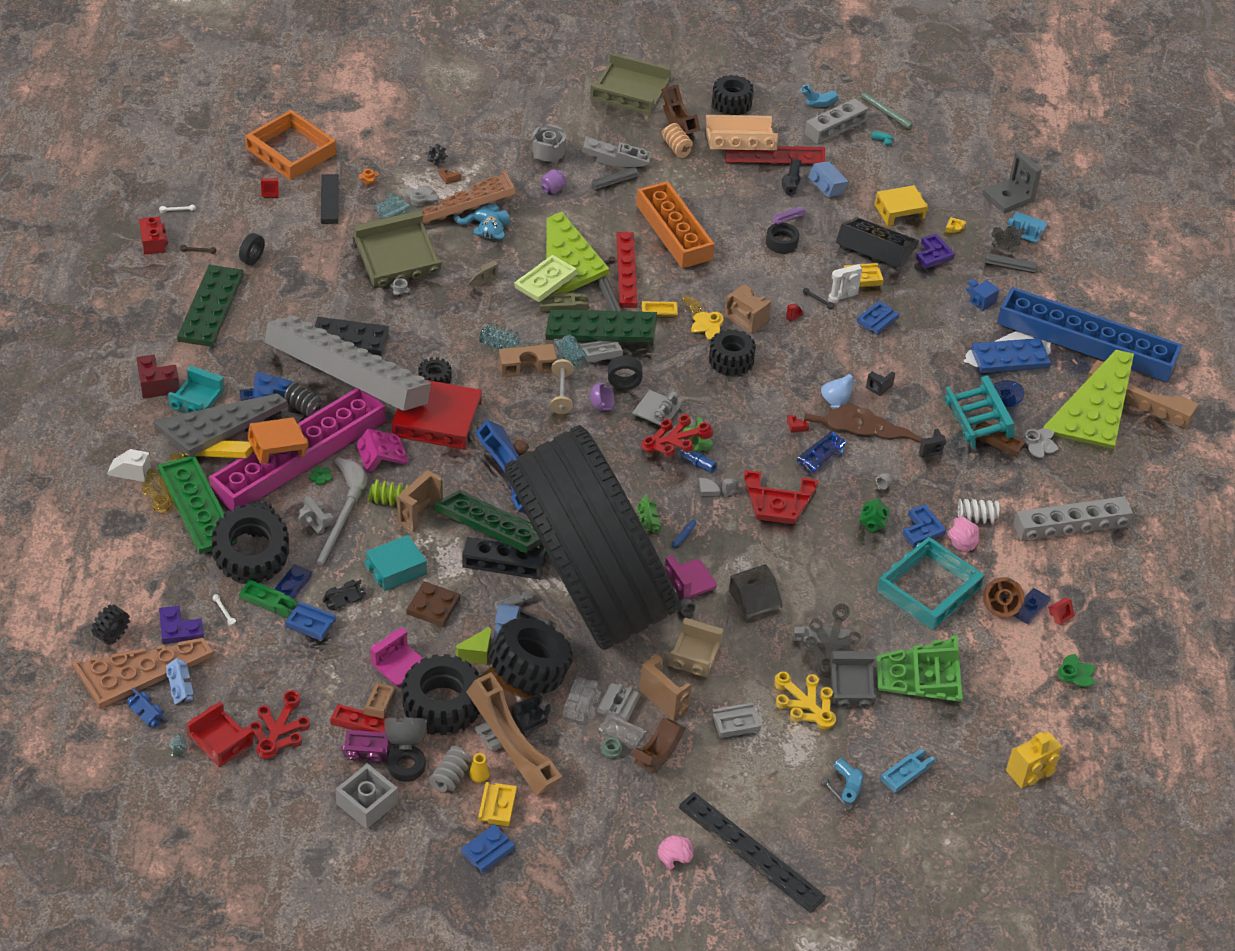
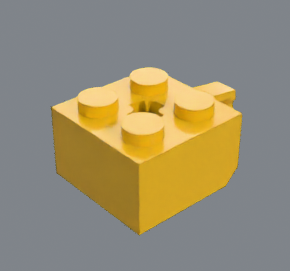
M1040 732L1034 735L1033 739L1012 748L1006 772L1021 789L1028 785L1032 786L1039 779L1045 776L1050 777L1055 773L1062 746L1050 732Z

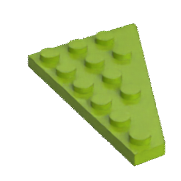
M562 211L547 218L546 259L554 255L575 267L578 273L551 294L568 293L610 274L607 265Z
M1115 350L1043 428L1054 431L1053 436L1114 449L1134 353Z

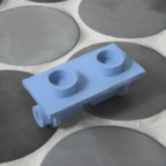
M176 658L166 665V674L169 678L171 695L175 705L182 700L191 702L194 697L191 682H184V680L190 679L188 665L184 660Z

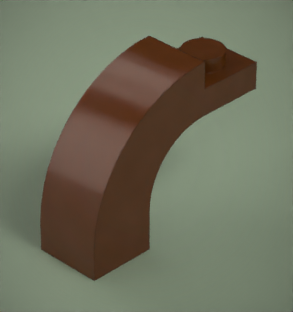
M678 84L662 88L661 91L665 102L663 109L669 123L679 124L686 134L700 131L697 114L690 115L685 109Z
M662 718L650 741L642 748L633 749L631 756L636 758L634 764L651 773L659 770L675 750L686 727L669 718Z

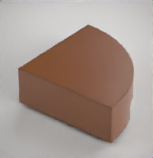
M439 170V175L446 184L461 180V174L457 171Z

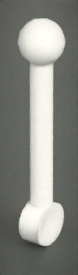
M193 204L186 207L166 208L161 206L159 210L160 213L177 210L195 211L196 206Z
M215 594L212 598L213 601L217 602L228 619V625L231 627L235 626L236 620L231 618L220 601V596Z

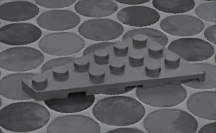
M272 394L157 419L153 421V424L159 432L191 457L248 428L250 423L260 422L287 408L288 403L279 394Z

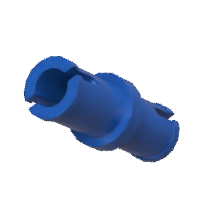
M683 449L680 452L681 458L692 462L693 466L701 467L711 474L717 468V463L706 458L701 452L697 453L693 450L684 452Z

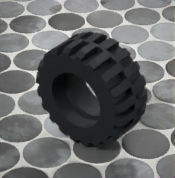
M245 504L243 508L236 506L234 511L228 510L225 512L224 518L220 517L213 528L211 538L212 553L216 566L219 570L223 569V574L226 577L232 576V580L236 582L244 580V583L247 584L249 580L256 581L257 583H261L264 578L269 580L273 578V573L278 574L281 571V565L284 566L287 562V556L289 555V533L287 532V526L285 522H282V518L278 514L274 515V511L270 508L265 510L262 505L251 507V504ZM245 533L260 534L270 542L264 551L255 555L241 554L231 546L237 537Z
M525 617L518 618L517 620L512 619L501 627L491 647V664L495 668L496 674L501 676L504 682L510 683L513 688L522 689V692L526 693L533 692V694L549 693L556 690L565 678L573 661L572 648L568 640L564 639V635L561 632H557L555 627L545 624L546 622L541 620L536 621L534 618L525 619Z
M436 654L432 655V658L425 657L421 659L420 663L416 662L406 672L402 683V699L406 717L427 719L428 733L434 735L435 733L447 735L449 732L454 734L458 733L461 728L463 730L470 726V723L475 722L477 715L480 714L466 692L472 683L480 678L479 672L468 661L465 660L463 662L462 658L455 656V658L450 657V654H444V656ZM437 688H448L459 693L457 697L447 701L433 700L425 694Z

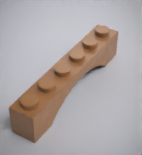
M1096 361L1088 373L1087 380L1104 362ZM1129 382L1124 400L1129 405L1184 429L1188 428L1195 417L1199 405L1182 396L1171 397L1152 394L1133 386Z
M492 672L476 679L466 692L536 796L552 789L562 778L561 774L551 759L538 752L520 732L508 709L503 689Z

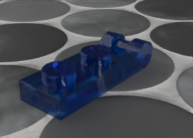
M831 431L798 457L797 463L801 466H806L807 470L813 473L817 470L818 466L845 446L846 440Z

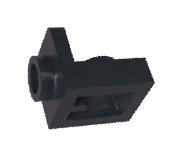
M934 429L932 438L921 439L919 454L922 458L943 454L946 439L939 429Z

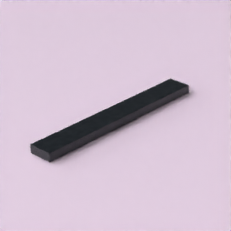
M693 792L680 803V810L809 913H812L825 900L826 896L698 794Z

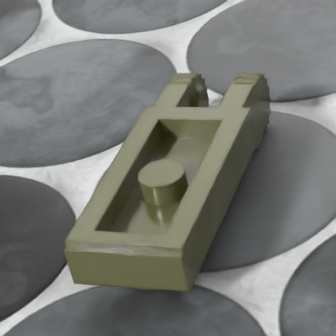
M550 294L539 302L540 311H550V309L588 310L590 308L588 296L585 294Z

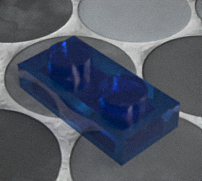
M294 564L274 590L285 593L286 596L295 599L312 577V571Z

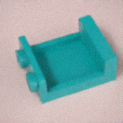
M190 366L187 369L188 379L176 393L170 392L168 394L169 407L184 413L211 408L225 391L224 377Z

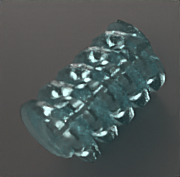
M489 322L487 326L482 328L479 342L495 348L498 347L499 349L515 348L519 346L520 342L518 337L519 331H515L512 335V329L509 328L506 333L503 326L499 331L498 324L492 328V323Z

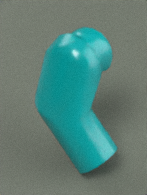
M872 131L871 139L884 141L885 146L892 145L894 140L892 135Z

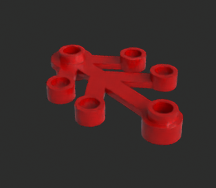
M683 414L679 417L680 423L673 430L672 421L670 419L663 420L661 428L653 436L646 437L642 441L641 447L646 453L651 454L658 451L666 457H671L675 454L673 445L683 449L684 452L693 450L694 446L691 440L682 441L681 439L697 435L701 439H709L713 436L714 431L710 424L702 422L698 425V428L681 432L686 426L691 424L689 415ZM672 430L667 436L663 437L667 431Z
M289 690L284 693V707L276 723L271 716L268 706L262 705L258 708V717L264 720L270 731V735L266 738L262 732V724L260 722L254 721L249 725L252 735L258 741L256 752L259 757L270 759L281 748L289 745L299 747L302 744V736L296 732L290 734L287 738L277 741L279 736L297 729L306 731L310 728V720L305 716L285 725L292 709H296L300 704V694L295 690Z

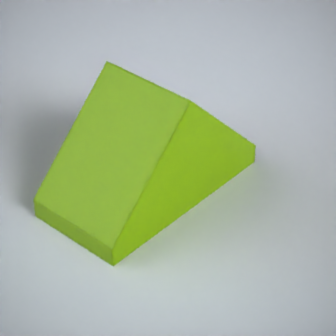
M488 627L456 645V656L462 658L463 662L466 660L469 663L487 665L491 646V628Z

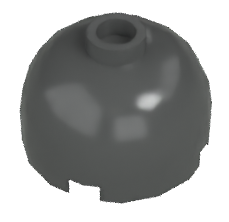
M385 719V735L388 741L399 746V750H412V746L420 744L426 736L427 719Z

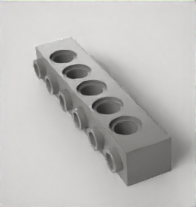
M1125 496L1017 511L1013 525L1020 540L1027 541L1118 527L1122 528L1130 525L1133 512Z

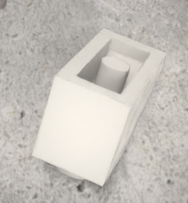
M133 449L126 451L113 460L107 475L145 482L151 470L149 452Z

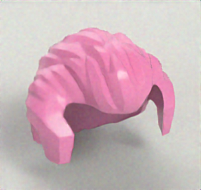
M959 516L955 518L953 528L947 532L948 540L950 541L951 539L952 545L958 550L967 552L975 549L979 542L978 526L965 517Z
M677 835L665 838L659 845L657 852L659 860L663 861L668 870L675 867L674 861L685 864L691 862L694 856L691 841L688 838Z

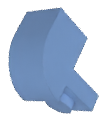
M499 604L495 619L493 643L505 623L512 619L517 620L520 618L521 606Z

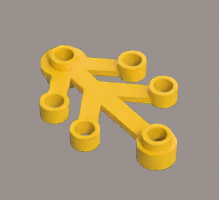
M779 672L775 676V687L779 690H788L798 700H790L786 695H778L776 698V706L778 708H793L790 712V719L794 722H816L818 727L824 730L830 729L835 725L836 716L830 711V700L833 696L831 688L824 687L821 689L820 698L823 700L821 709L816 705V687L819 682V678L816 675L810 674L807 676L806 686L808 687V692L805 695L791 682V677L787 672ZM801 709L810 710L812 713H803Z

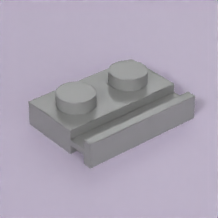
M597 341L580 344V351L583 352L587 362L596 363L599 360H613L616 357L623 356V350L616 341Z
M753 703L712 709V717H714L720 738L759 732L761 730Z

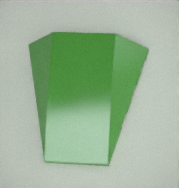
M950 636L951 639L941 641V639L932 641L933 644L921 646V644L915 645L913 649L906 651L900 649L877 655L878 691L963 702L958 636Z

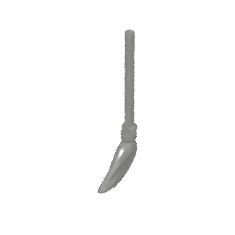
M335 459V464L344 474L349 491L343 510L317 560L319 566H324L354 503L358 502L367 484L368 477L365 470L360 464L352 460Z

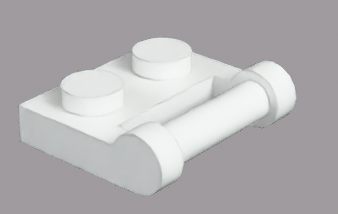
M859 264L833 271V284L828 298L829 302L837 303L840 299L858 295L862 268Z

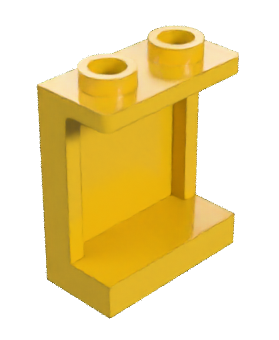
M915 185L878 191L876 194L875 206L887 226L894 225L895 217L917 213L921 219L926 217L928 205L924 202L921 193L916 189Z

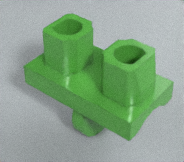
M697 417L696 424L693 427L687 426L682 432L698 428L703 419ZM699 435L684 439L692 441L693 451L697 453L701 450L709 452L713 446L711 439H701Z

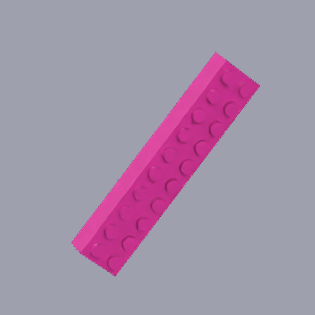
M358 388L352 390L297 424L300 425L304 438L306 437L308 440V449H306L305 457H300L298 451L295 450L269 454L268 463L260 464L255 452L248 458H239L209 476L210 486L216 498L231 511H234L236 506L242 508L246 503L250 504V501L256 502L360 438L367 429L373 430L386 422L385 405L374 396Z

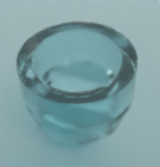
M179 733L171 738L168 747L174 752L179 753L183 751L182 747H187V741Z

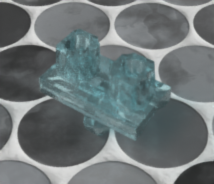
M389 193L386 195V201L374 206V211L379 215V219L389 218L392 215L404 214L405 210L409 208V203L405 202L401 195L394 197L393 194Z
M567 335L562 339H554V345L558 349V353L565 360L572 362L574 367L579 365L580 360L585 359V355L577 345V340L574 336Z

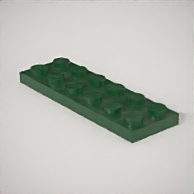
M208 265L177 335L178 342L214 347L244 276V270Z
M550 309L545 337L546 340L654 342L657 312Z
M460 490L434 504V510L443 516L450 517L458 523L465 524L506 545L519 549L521 552L528 553L542 544L530 522Z

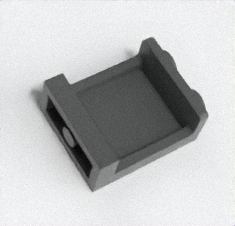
M874 651L832 652L830 657L831 688L833 690L832 705H838L843 708L851 705L867 708L874 705L877 699L876 694H874L872 663L874 661Z

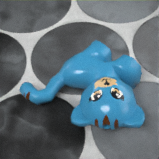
M496 203L479 207L466 218L461 219L459 215H454L453 217L459 225H467L474 219L479 221V227H476L473 233L486 239H503L505 237L503 229L510 225L508 212L505 210L499 211Z

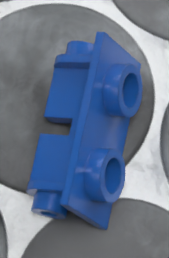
M134 688L132 689L136 695L131 696L127 700L128 707L138 716L145 710L140 718L148 727H158L161 719L165 722L168 721L162 715L164 711L156 703L152 705L150 703L152 699L144 691L139 693Z

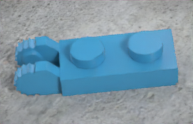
M921 748L884 772L880 780L894 793H897L931 768L936 759L930 756L921 763L920 759L926 754V750Z

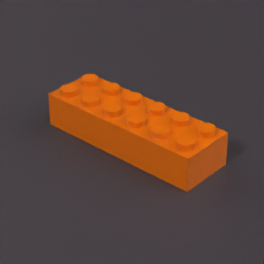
M668 181L637 189L636 206L682 269L713 260L714 242Z

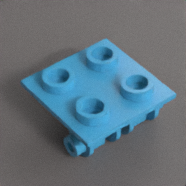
M1016 212L1013 218H1009L1007 223L1009 225L1005 233L1037 243L1048 222Z

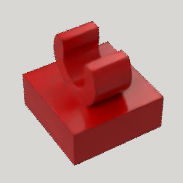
M261 178V197H279L278 178Z
M1065 597L1048 607L1051 616H1054L1056 624L1061 625L1075 616L1070 598Z

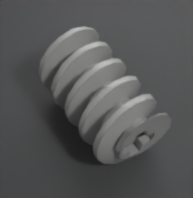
M451 746L446 756L443 757L442 762L439 763L437 769L434 770L433 775L429 778L432 787L439 792L454 791L455 785L460 782L459 778H463L464 772H467L468 766L472 764V758L462 748Z

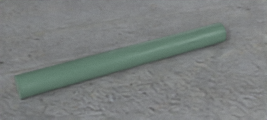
M866 92L861 94V98L908 129L912 128L913 123Z

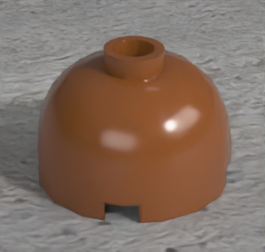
M997 578L985 587L983 602L986 609L993 615L1010 617L1018 613L1024 603V591L1021 585L1011 578Z

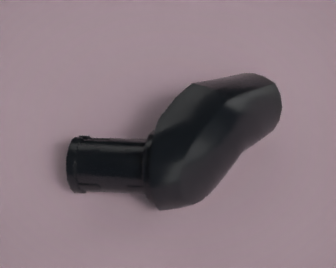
M791 158L789 173L782 178V188L788 196L796 193V187L800 183L801 177L799 172L802 160Z

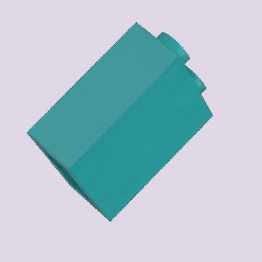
M409 535L366 551L364 565L367 571H371L375 583L377 585L380 584L384 591L427 574V561Z

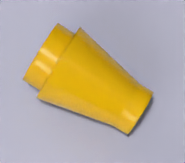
M482 753L474 755L469 770V776L475 783H483L490 776L486 756Z

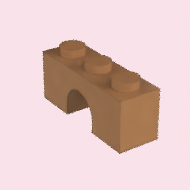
M553 344L499 349L498 362L502 377L520 376V367L523 365L535 366L538 374L553 373L552 364L557 360Z

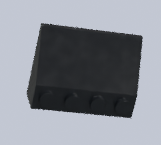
M855 217L841 224L835 243L839 244L842 249L855 250V253L858 255H868L876 262L883 261L889 267L897 268L904 265L920 240Z

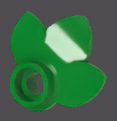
M1076 654L1068 655L1064 658L1063 665L1059 667L1057 672L1058 677L1062 681L1073 682L1080 687H1090L1095 684V681L1091 678L1095 669L1094 665L1080 663Z

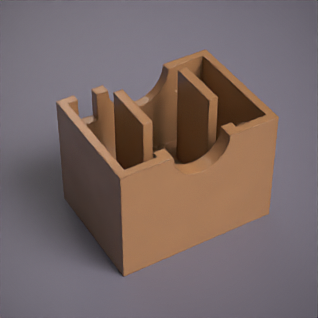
M743 284L727 296L725 317L752 334L769 321L771 301L769 299L767 301L764 300V296L754 297V292L751 293L752 288Z

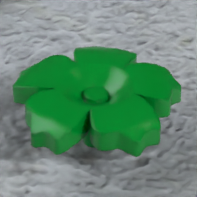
M318 466L314 467L312 474H309V479L312 482H316V485L330 482L332 480L331 469L329 467H323L322 469Z

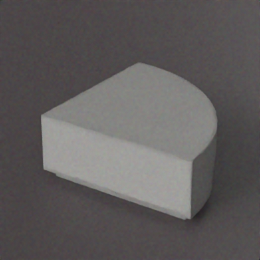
M699 478L701 496H720V489L715 482L706 478Z
M735 479L723 480L722 494L724 497L742 491L741 486Z

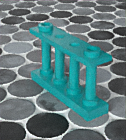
M988 375L981 377L979 388L954 395L950 386L946 387L945 403L951 407L963 430L965 442H969L972 449L976 448L975 438L998 431L1005 432L1007 438L1015 437L1014 422ZM978 395H985L986 397L985 400L961 407L957 402ZM987 406L992 408V412L968 419L964 415V413ZM991 419H998L999 424L975 431L970 426Z

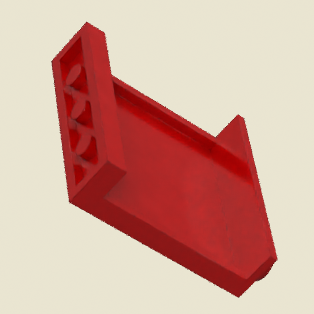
M426 380L431 383L428 404L404 411L397 408L392 422V434L402 439L466 450L468 434L478 405L482 404V390Z

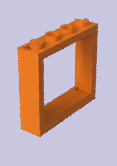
M292 110L245 135L246 149L289 180L298 177L337 154L336 140ZM291 127L319 146L316 150L293 163L265 144L266 141Z

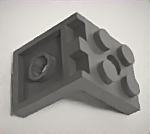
M1018 151L1014 155L1010 178L984 189L982 195L1003 214L1035 201L1042 169L1024 153Z

